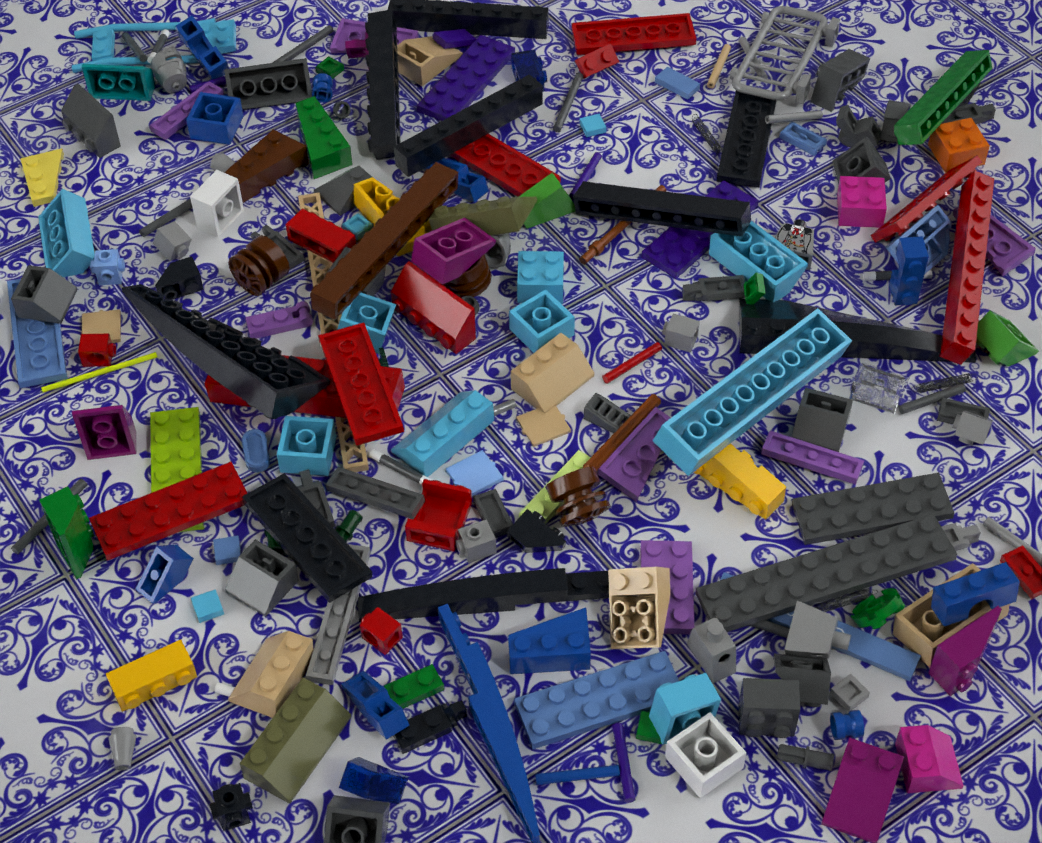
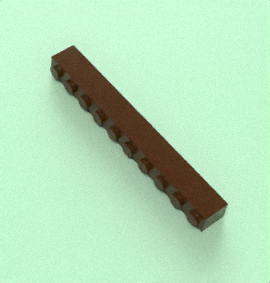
M437 162L430 169H426L423 176L413 183L408 192L403 193L400 200L389 208L384 217L378 219L375 226L364 234L357 245H353L350 252L338 261L336 267L331 272H327L324 279L312 288L310 293L311 309L336 320L429 220L434 210L442 206L458 189L459 172Z

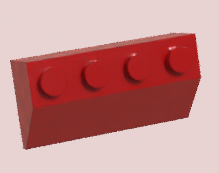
M408 261L391 290V303L396 304L395 311L407 317L413 325L422 328L428 336L438 340L444 348L450 349L455 354L459 353L476 339L475 308Z

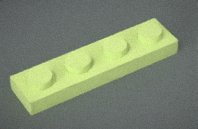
M578 450L548 483L565 474L582 469L583 465L591 457ZM545 485L519 513V517L526 509L532 513L537 511L545 518L546 521L544 523L547 524L556 514L555 511L564 502L552 503Z

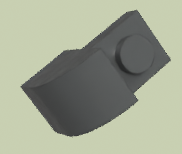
M888 101L880 141L898 144L897 137L894 135V125L911 108L910 103Z
M849 105L840 107L836 118L837 126L841 129L838 137L839 141L847 147H852L863 138L868 137L874 147L878 146L882 131L873 116L857 120Z

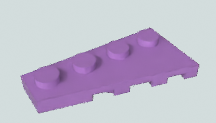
M342 18L330 46V52L347 53L345 41L353 39L365 40V22ZM397 27V45L406 39L419 37L417 30Z
M655 407L598 469L597 474L637 502L661 452V449L653 442V439L662 424L671 417Z

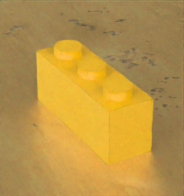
M181 639L105 673L122 712L136 708L153 697H160L167 691L179 685H186L192 679L197 678L194 664Z

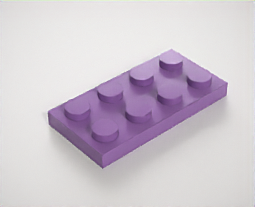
M641 540V567L670 568V600L663 634H691L692 629L695 627L692 541Z

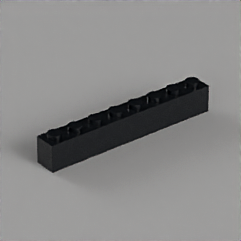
M390 0L388 10L392 9L397 27L423 32L465 29L471 35L547 39L549 7L441 0Z
M392 9L368 13V22H365V29L368 35L365 43L367 51H369V55H366V63L369 71L366 72L369 84L367 97L370 101V105H367V113L370 118L367 127L369 135H371V139L368 140V148L370 152H373L376 160L395 157L394 146L401 143L397 22Z
M529 74L394 146L395 166L407 177H410L543 104V85Z
M586 181L582 182L573 196L575 211L578 215L742 237L751 222L750 202Z

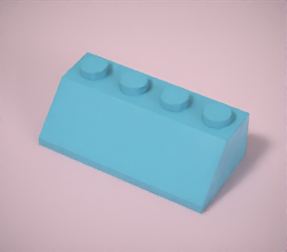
M62 189L39 215L38 219L46 268L52 269L62 277L83 274L91 266V260H94L95 253L85 198Z
M753 221L750 222L743 237L714 233L710 238L709 255L735 275H743L745 282L755 273L763 274L766 293L763 297L772 302L778 301L789 294L808 267V263Z
M476 390L460 392L393 447L391 451L412 469L429 477L494 421L493 403Z

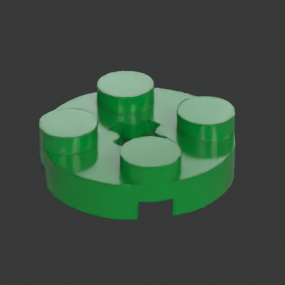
M895 588L884 589L881 591L882 596L875 598L874 595H871L861 601L852 611L854 616L851 615V618L855 625L859 628L871 626L872 629H878L885 625L887 617L900 612L905 607L898 591Z

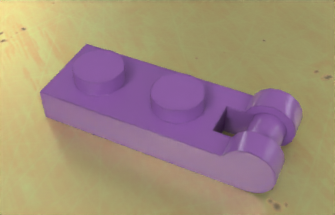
M301 301L293 307L245 317L250 338L257 339L311 326L313 318L309 313L308 303Z

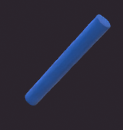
M619 765L540 773L535 774L536 785L620 776Z

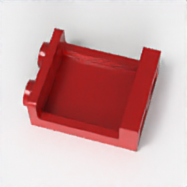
M424 479L422 482V494L424 495L425 502L414 519L408 518L405 525L406 540L455 552L456 540H459L458 529L464 527L472 506V491L461 485L455 486L438 480Z

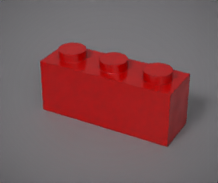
M303 208L285 224L289 241L332 263L336 261L345 247L351 249L356 244L355 235L352 232L344 230L333 222L327 221Z

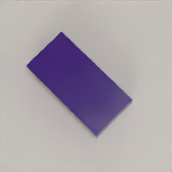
M465 29L434 32L432 38L444 49L471 46L476 40Z

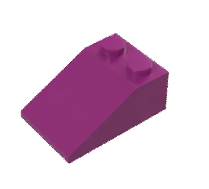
M464 217L415 238L411 261L443 285L460 277L496 244V240Z
M123 405L72 411L87 460L137 454L135 425L132 416Z
M999 606L937 645L928 673L949 696L958 691L962 693L972 685V678L978 670V665L1002 609Z
M849 737L821 825L871 843H877L904 756Z

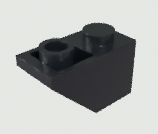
M192 256L170 263L155 285L156 291L165 295L164 300H173L204 290L201 275Z
M526 509L507 531V537L525 553L562 551L566 545L564 534L555 527L552 529L544 523L546 521L545 518L537 511L532 513Z

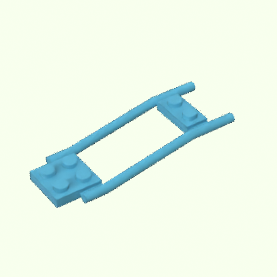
M215 18L197 21L204 30L213 47L216 46L221 54L236 51V24L234 19L222 20L220 22H216ZM181 22L110 24L74 31L76 39L93 36L92 61L72 65L73 73L82 72V64L150 65L148 61L141 62L138 57H114V32L176 30L175 26ZM193 55L181 56L184 64L198 63Z

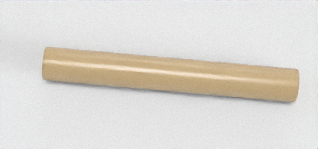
M725 44L707 82L708 88L713 89L731 50L729 44Z

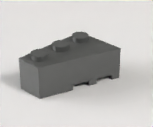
M848 49L821 64L816 73L818 78L810 102L832 112L835 109L836 101H842L845 98L844 93L847 89L852 91L865 77L870 58Z

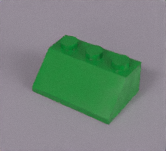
M67 486L39 499L54 540L77 580L82 577L94 550L91 538L95 537L88 523L90 521L83 509L84 504L78 493L73 495Z

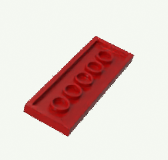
M690 13L571 23L576 55L589 54L610 43L615 52L690 46L696 45L697 40Z
M490 134L449 155L517 197L551 173L561 183V176Z
M978 155L948 170L870 236L874 242L882 239L888 241L896 234L904 233L910 228L908 225L910 222L915 223L924 216L922 214L923 211L928 212L937 205V200L940 201L950 194L949 190L951 188L953 190L963 184L964 181L962 179L964 177L968 178L974 170L977 171L975 168L982 163Z
M365 323L318 335L356 446L404 432L401 418Z
M231 461L89 517V520L107 561L245 506L242 496L248 493Z

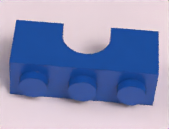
M190 16L175 27L180 39L209 78L212 80L223 77L225 75L224 69H229L228 63L217 47L211 45L204 30L195 18Z
M923 236L899 238L896 252L899 269L892 270L889 283L895 306L917 304L929 255Z
M1004 562L933 587L931 608L945 627L968 619L971 608L980 601L986 600L991 609L1016 602L1020 581L1008 564Z

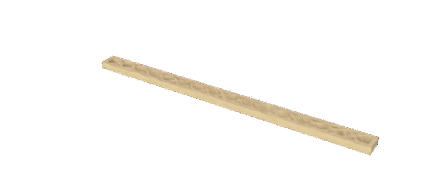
M320 192L298 196L300 210L303 208L324 219ZM316 202L312 207L305 205L307 203ZM307 250L314 287L324 279L325 274L332 266V262ZM319 264L326 266L323 270L317 268ZM318 312L321 334L328 333L332 329L337 330L342 315L340 314L336 320H330L325 317L326 315ZM335 417L344 469L353 472L369 470L365 444L356 446L355 443L353 445L347 443L346 440L352 436L350 427L343 424L346 418ZM353 455L362 459V462L348 464Z

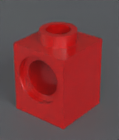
M109 333L81 334L78 354L82 366H111L112 357L116 356V344L112 343Z
M379 607L372 613L366 614L361 620L360 630L362 639L384 655L403 638L401 623Z

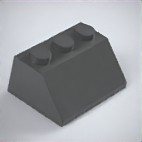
M75 84L61 110L63 116L62 124L67 131H71L79 142L82 141L89 152H94L101 158L121 147L114 117L81 85Z

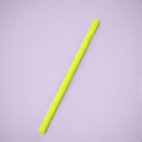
M156 352L43 386L41 389L44 393L158 357Z

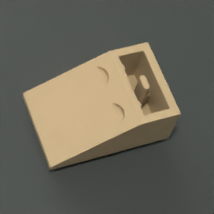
M433 36L406 39L397 45L398 73L423 86L458 60L463 53L455 48L444 49L432 39Z
M670 568L608 569L611 649L661 647L670 600Z

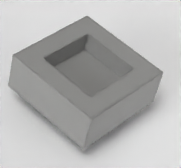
M849 674L831 688L830 694L849 712L869 698L870 692L852 674Z

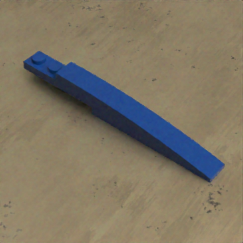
M448 604L438 607L439 622L474 694L468 696L469 711L531 843H540L534 804L524 764L495 679L478 642L471 644L466 632L461 633L459 628L461 623L457 613H452Z

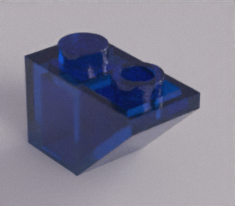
M356 757L347 762L339 788L365 799L400 804L409 777L361 757Z

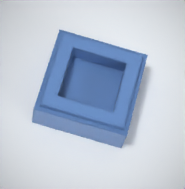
M239 535L213 539L216 565L237 562L238 557L241 555Z

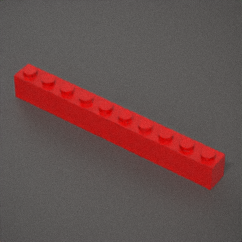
M975 170L961 186L940 357L962 365L976 348L995 179Z

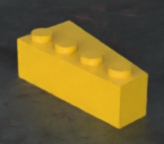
M373 177L354 184V205L368 221L373 223V227L377 220L382 219L389 208L400 200V198L393 195L392 190ZM429 220L396 254L398 257L413 251L415 238L432 231Z
M731 443L693 472L701 475L711 485L720 488L733 500L739 501L748 507L753 514L759 515L765 520L784 502L786 486L762 465L757 467L749 453L745 450L740 452Z

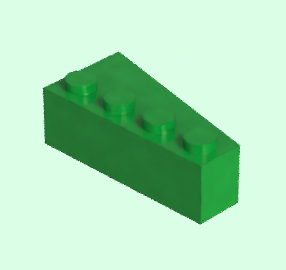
M313 96L296 102L298 122L307 147L313 178L317 179L353 165L349 143L316 97Z

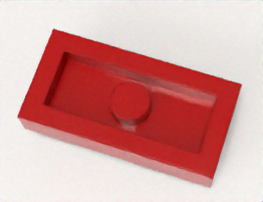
M610 43L576 59L575 63L580 73L583 74V79L619 63V60Z
M1022 545L1003 554L1000 562L1008 564L1019 579V585L1031 600L1042 595V568Z

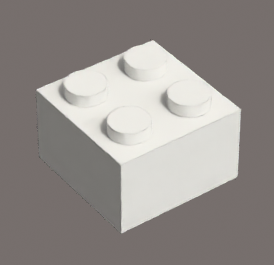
M216 170L190 196L197 228L216 237H219L244 211L238 179L219 170Z
M710 712L667 741L665 758L701 799L744 768L746 751Z

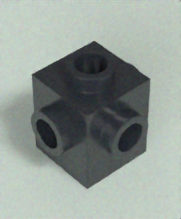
M240 783L235 785L227 784L218 790L212 791L215 801L210 803L214 820H220L223 831L251 823L248 810L253 809L249 792L243 793Z

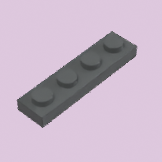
M337 467L326 483L327 490L410 519L415 518L425 502L423 494L341 467Z

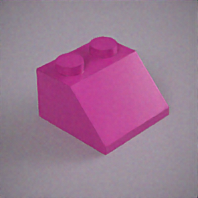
M929 725L900 727L895 745L897 753L904 756L901 770L907 793L963 789V782L951 736Z

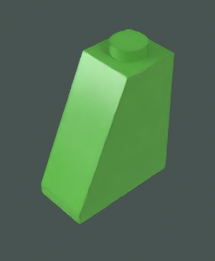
M553 173L519 196H536L538 200L524 222L527 229L575 212L573 201Z

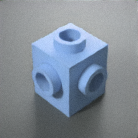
M118 249L96 250L94 260H91V272L96 274L99 286L122 284V272L125 271L124 258H120Z

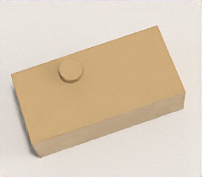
M972 563L942 584L981 571V569ZM931 590L895 614L893 635L909 650L921 655L920 659L930 668L937 645L992 610L986 600L978 602L971 608L968 619L944 627L931 608L933 590ZM1010 604L1000 607L1002 610L998 621L1008 615Z

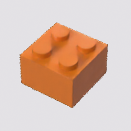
M972 118L941 124L930 135L928 141L929 148L945 173L976 155L982 161L978 166L985 165L990 147Z

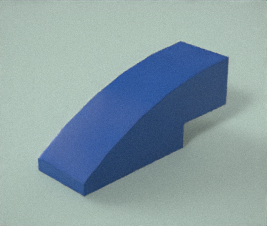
M446 158L437 161V163L459 172L458 189L454 194L466 200L476 202L489 191L485 177L471 173L468 165ZM432 165L424 168V170L426 171V169H430Z
M365 671L360 672L341 684L346 694L363 716L386 740L409 726L402 707L390 698L386 688Z

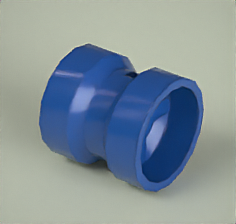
M324 73L315 75L312 80V97L315 96L320 103H326L333 96V79Z
M851 710L848 714H842L841 712L830 714V727L834 740H843L846 736H852L853 738L864 736V722L860 710Z

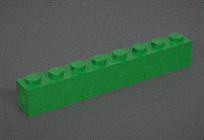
M989 50L966 51L894 125V135L897 137L898 145L923 144L993 69Z

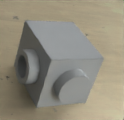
M173 221L157 229L153 244L169 261H172L176 258H182L188 253L191 238Z
M673 313L670 321H666L663 326L662 335H665L664 345L691 353L698 338L700 321Z
M963 411L962 415L957 414L952 428L956 429L954 435L959 436L960 442L973 445L976 442L983 445L993 420Z
M487 519L458 529L459 540H456V547L460 555H465L468 563L497 553L496 538Z

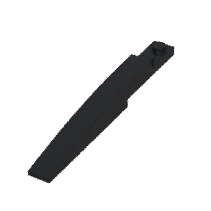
M565 568L487 575L413 586L358 597L359 622H361L366 614L372 613L377 607L394 619L439 616L438 607L445 604L449 605L452 613L456 612L457 615L515 611V605L605 599L609 598L608 571L566 574Z

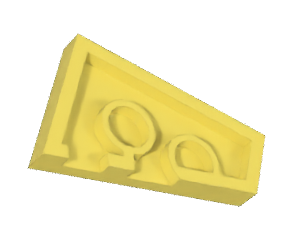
M62 148L20 159L34 207L51 203L56 197L59 184L58 176L62 168L61 160L64 158Z

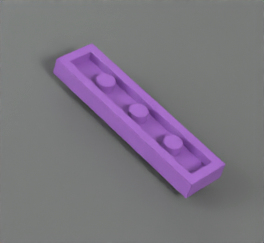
M208 81L150 124L151 132L164 140L168 139L187 124L186 119L200 92L224 95V90Z
M769 431L761 452L762 455L855 485L864 464V460L774 431Z

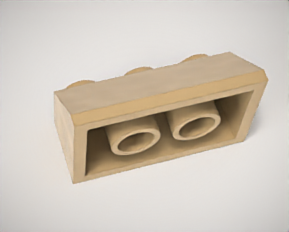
M559 333L511 370V390L536 409L539 408L542 412L546 413L554 405L560 404L594 377V371L579 346L564 334Z
M291 631L267 638L229 696L228 701L273 718L308 670L313 653V639Z

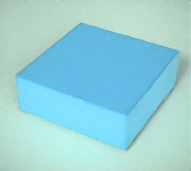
M600 114L580 118L579 124L586 137L606 133V125Z
M359 213L342 224V229L352 232L357 241L373 228V223Z
M216 589L191 598L199 623L224 615Z

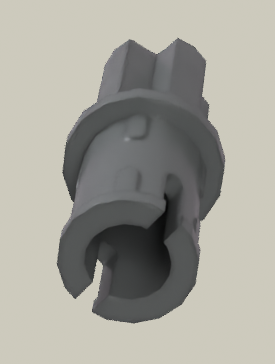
M780 744L777 759L803 765L805 769L806 766L831 772L834 754L810 750L809 746H806L805 749Z

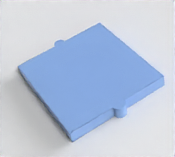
M483 450L446 468V472L453 480L454 485H461L471 489L472 496L504 480V477L496 468L495 462H491Z

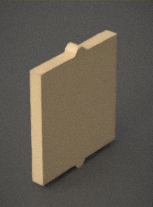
M120 309L82 313V334L109 333L112 343L121 342Z
M556 405L546 413L537 408L516 416L518 423L523 429L522 434L528 437L533 447L571 433V429L565 421V415L560 413Z

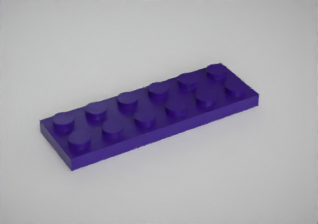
M480 35L417 104V112L443 121L469 107L515 55V47Z
M724 180L705 196L750 202L751 212L758 206L756 198ZM669 227L642 251L641 258L677 279L709 250L710 238L714 233Z

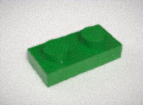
M433 664L384 685L390 698L402 709L445 690L444 684Z

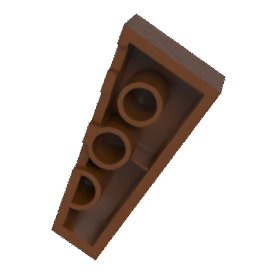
M273 129L224 173L238 179L242 202L244 203L259 194L260 189L275 185L277 183L276 180L286 175L288 177L294 173L296 168L300 166L304 168L309 165L307 147Z

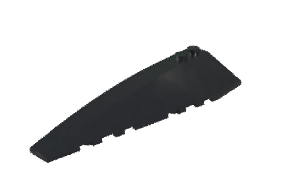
M142 284L122 287V292L131 303L180 352L209 376L246 401L249 406L262 412L269 419L290 415L330 385V379L292 355L286 358L281 355L282 351L275 347L271 349L261 346L262 341L256 338L243 337V332L214 318L206 320L201 317L202 313L195 309L191 310V312L182 308V303L176 300H164L165 295Z
M739 298V352L743 354H757L818 307L787 300L772 302L767 299H759L755 304H746L744 298ZM818 308L852 340L841 356L842 358L952 362L940 357L942 335ZM975 351L964 362L975 363Z

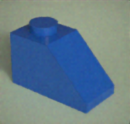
M178 545L156 546L135 590L152 604L157 603L183 581L194 558Z

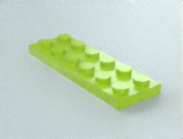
M199 407L150 412L151 493L201 474L202 455ZM204 522L180 532L203 530Z

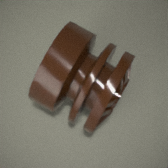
M262 235L253 239L246 245L245 249L239 250L228 261L229 269L237 283L254 296L262 295L266 289L272 287L273 283L282 279L290 270L289 262L281 248L273 240Z
M485 255L478 259L460 277L445 283L447 289L460 298L464 296L475 297L484 292L491 283L492 277Z
M595 467L578 469L546 485L545 488L552 503L564 502L555 511L558 516L567 514L559 520L561 527L584 524L599 517L600 514L611 507L608 500L598 502L606 496L604 491L592 492V489L601 483Z

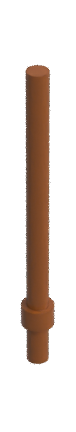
M660 185L657 189H655L657 191L666 192V188L663 185ZM621 220L599 241L595 240L588 247L589 250L579 258L580 262L585 265L594 256H599L604 251V247L632 222Z

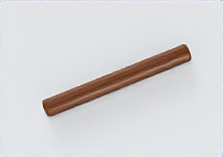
M651 394L583 465V468L593 466L597 471L647 415L661 404V399L656 394Z

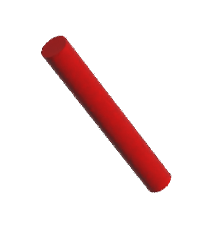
M656 342L602 376L603 381L608 384L662 350L661 344Z

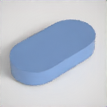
M258 429L245 432L242 436V445L246 467L248 470L256 473L265 471L270 465L265 433Z

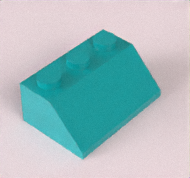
M82 64L88 92L95 99L151 101L156 85L151 68L144 66Z

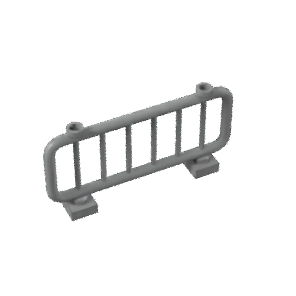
M777 6L770 13L763 12L761 18L763 25L739 68L732 67L730 79H732L733 88L738 92L771 100H785L794 93L796 94L795 103L804 104L810 90L811 75H802L822 35L826 37L825 45L833 47L838 37L840 19L832 17L828 25V20L823 14L788 6ZM779 14H787L816 20L820 23L816 27L776 17ZM773 22L815 30V33L810 38L773 30L770 27ZM767 33L810 42L807 48L804 49L767 41L764 38ZM761 44L803 52L804 54L801 60L760 52L758 49ZM755 55L798 65L793 72L752 63ZM751 66L791 75L792 77L788 83L748 75L745 72ZM742 78L786 88L782 92H775L744 85L740 81Z

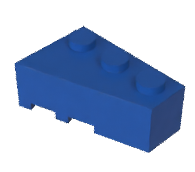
M586 607L509 634L510 674L590 670L591 650Z

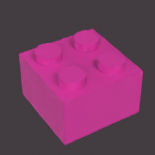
M840 176L837 191L838 226L880 228L884 224L887 210L884 178Z

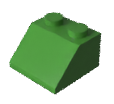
M991 310L978 322L976 343L983 349L987 348L990 352L988 356L998 365L1002 363L1011 366L1039 352L1009 319Z

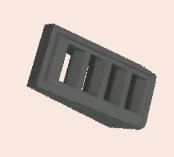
M595 393L584 407L585 420L612 433H615L620 428L619 425L622 421L625 422L631 416L598 393Z

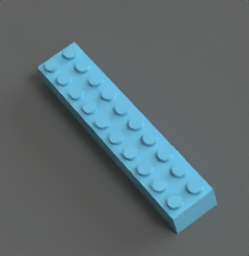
M817 308L662 424L653 442L687 476H690L838 360L852 340Z

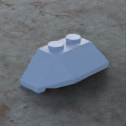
M936 205L924 214L921 219L911 224L908 230L891 241L886 246V249L898 263L896 252L899 238L923 236L929 255L925 270L926 274L948 254L949 229H951L952 222L940 206Z

